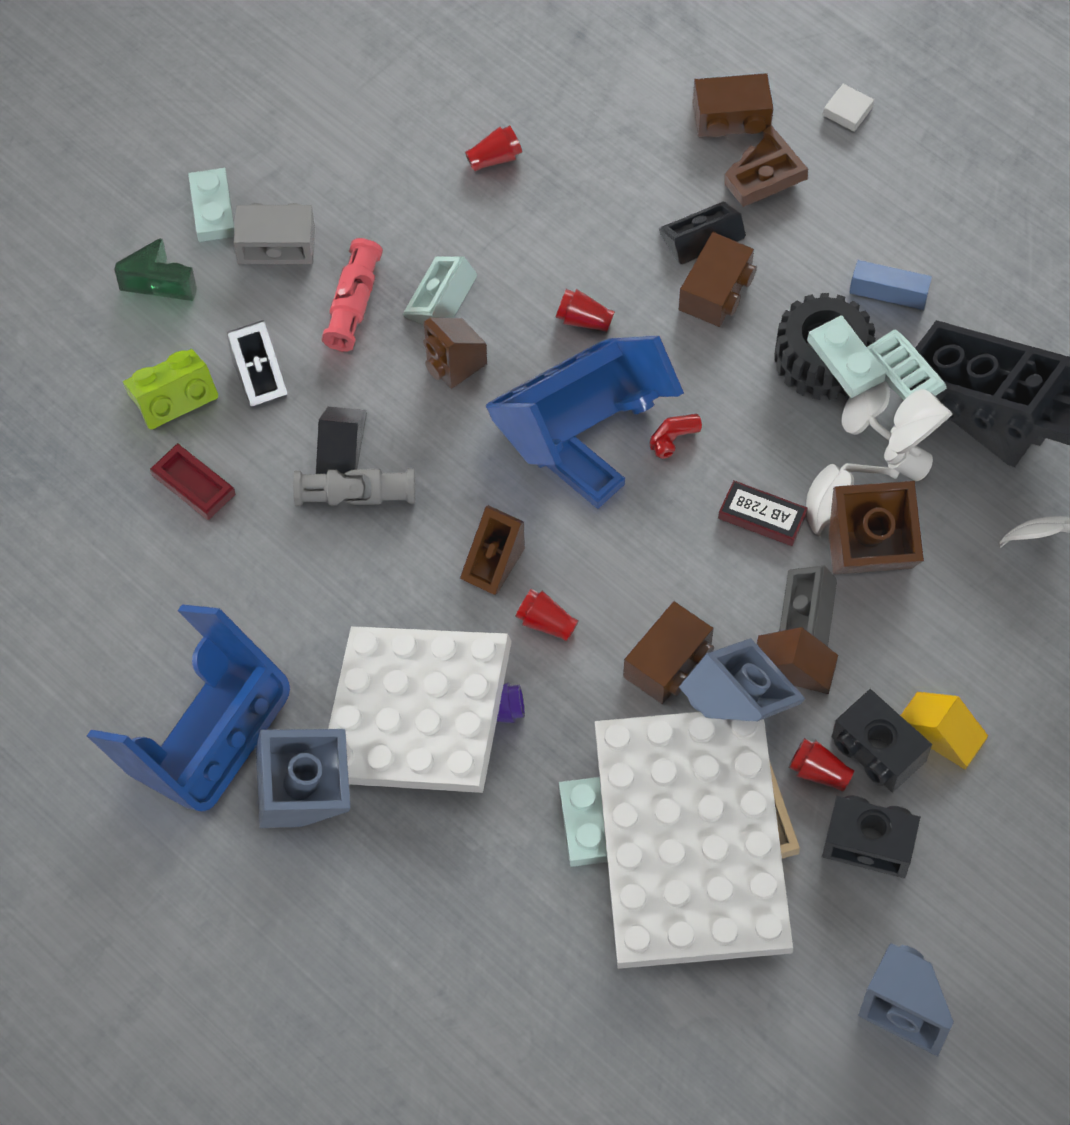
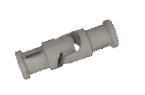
M408 468L407 472L382 473L381 469H358L344 474L338 470H328L327 474H302L301 471H294L293 490L295 506H302L303 502H328L329 506H337L344 499H348L345 502L352 505H381L385 500H407L409 504H415L414 468ZM363 475H366L371 481L372 490L371 496L368 499H363L366 487ZM306 487H323L324 489H307Z

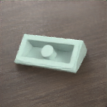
M436 256L403 313L405 318L423 325L424 321L429 318H454L477 277L475 270L464 256Z

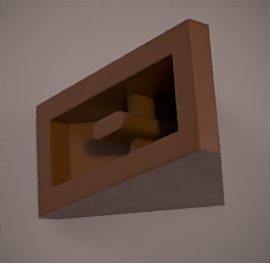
M487 505L460 579L493 595L498 594L525 549L524 521Z
M803 627L758 635L756 644L794 686L829 694L838 654Z

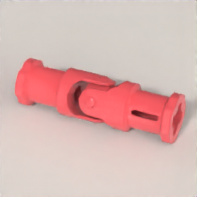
M356 238L351 242L349 249L351 256L348 265L342 269L337 291L330 307L332 317L328 328L324 330L322 335V342L326 346L341 352L351 351L354 348L356 327L364 318L366 305L375 281L374 268L376 262L380 261L383 252L379 244L365 238Z

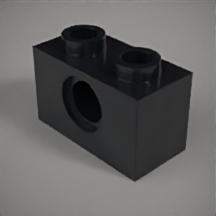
M871 689L835 720L832 738L837 749L846 757H854L865 767L864 770L867 776L879 786L884 785L892 793L927 761L932 744ZM881 739L888 747H874L869 740Z
M836 796L822 858L905 879L911 863L921 816L913 815L908 809L900 806L885 808L873 805L860 796ZM874 828L881 833L882 837L878 839L868 838L863 834L862 829Z

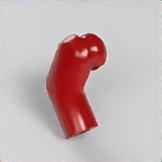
M696 413L666 418L650 438V448L655 452L656 457L666 459L672 456L676 449L673 441L678 435L699 433L702 429L700 416Z

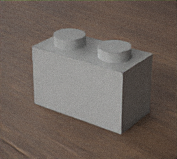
M260 203L236 205L234 247L238 264H313L315 224L312 205L297 203L287 205H263Z

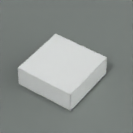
M842 84L824 107L823 116L855 132L873 108L874 99Z

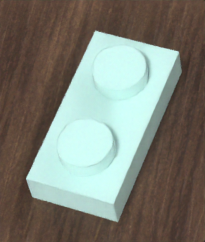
M225 168L188 173L198 242L234 237L235 228Z
M842 315L809 332L807 341L850 398L884 382L886 372Z
M600 777L559 782V794L570 867L608 862Z

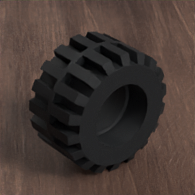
M821 293L820 298H815L811 294L804 297V303L798 300L792 303L790 311L785 310L782 315L781 323L778 326L774 361L777 363L776 370L779 376L785 375L784 383L789 388L795 385L797 387L796 393L802 396L807 392L812 394V399L820 400L821 395H827L828 400L837 399L838 393H842L844 396L848 395L816 351L808 346L807 343L809 342L807 340L810 331L842 315L866 347L876 341L874 337L876 330L874 323H869V314L866 311L859 312L860 305L855 301L851 303L845 302V296L837 294V298H830L829 293Z

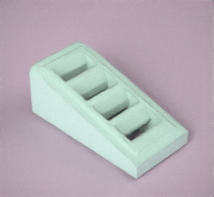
M892 330L867 347L886 372L885 381L889 387L903 400L919 389H925L935 396L947 389L945 382L899 331ZM923 379L926 380V382L922 383L912 391L910 390L911 387H913Z

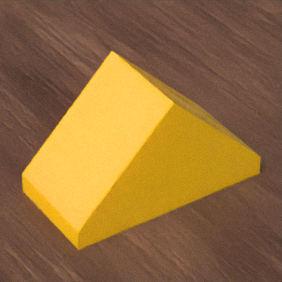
M916 692L900 715L932 744V750L964 770L967 769L988 738V734L959 696Z

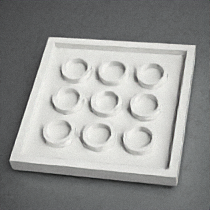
M351 626L328 729H345L349 784L483 793L512 642L509 635L506 633Z

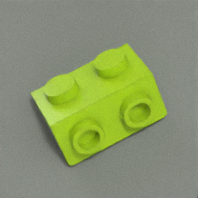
M192 348L187 351L175 352L166 361L156 366L141 368L134 372L132 377L122 381L127 394L138 406L146 426L151 430L205 405L219 396L206 363Z

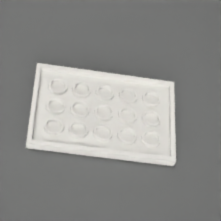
M701 712L595 721L618 969L792 954L793 943L764 719L760 721L706 718Z

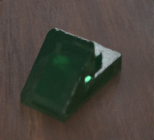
M162 238L151 242L118 261L114 267L120 291L194 301L197 287L192 267H187L180 263L166 264L167 255Z

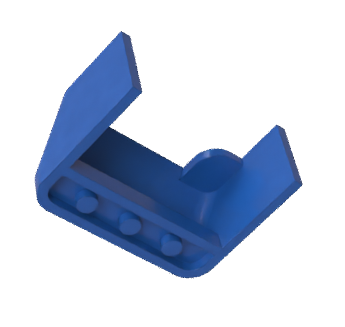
M660 336L611 338L581 351L486 404V408L494 424L528 464H537L541 468L561 463L562 460L559 452L564 449L563 442L613 414L632 410L633 414H639L652 408L655 405L653 400L656 398L678 397L684 394V391Z
M182 604L177 611L203 636L193 652L192 665L195 673L205 682V685L161 746L153 739L146 737L131 739L126 735L92 729L87 737L130 777L187 809L206 811L217 803L257 745L260 730H267L289 697L290 685L286 675L220 608Z

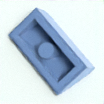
M857 260L849 293L924 310L932 276Z

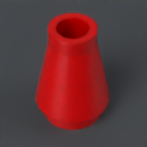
M509 125L503 129L499 126L473 148L465 151V155L475 172L482 168L516 160L515 156L523 151L513 129Z
M577 288L575 292L566 289L556 318L564 320V325L596 329L607 333L615 311L606 308Z
M530 589L515 615L516 618L523 621L522 626L559 637L566 642L579 622L543 590L538 593Z
M805 738L800 743L788 767L797 772L796 777L830 786L841 792H844L855 771L844 764L816 739L814 742H811Z

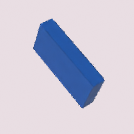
M575 436L562 443L564 449L559 452L562 462L557 465L547 466L597 509L625 485L624 476Z

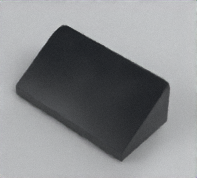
M724 201L659 228L660 235L680 264L697 259L712 232L736 242L743 240L746 236L741 213Z

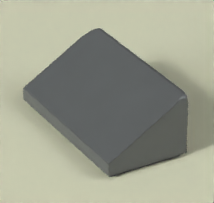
M825 565L788 570L779 631L803 627L828 647L837 579Z

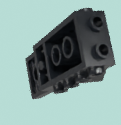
M938 320L933 323L915 349L945 382L947 389L937 394L936 398L952 412L953 415L947 419L948 421L954 422L1004 463L1012 467L1018 464L1031 444L1041 446L1046 438L1070 445L1069 356ZM923 379L922 381L911 387L910 390L912 391L922 383L926 382V380Z

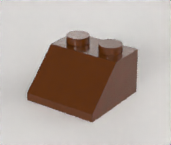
M915 481L835 486L833 488L829 528L833 575L912 569L924 561Z

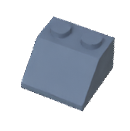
M751 638L707 653L679 686L688 697L692 707L701 712L706 718L760 721L800 705L805 700L803 695Z
M345 729L260 730L256 745L259 828L303 827L350 811Z
M890 943L866 990L858 1016L938 1057L954 1021L932 963L924 960V956L910 946L901 945L898 947Z

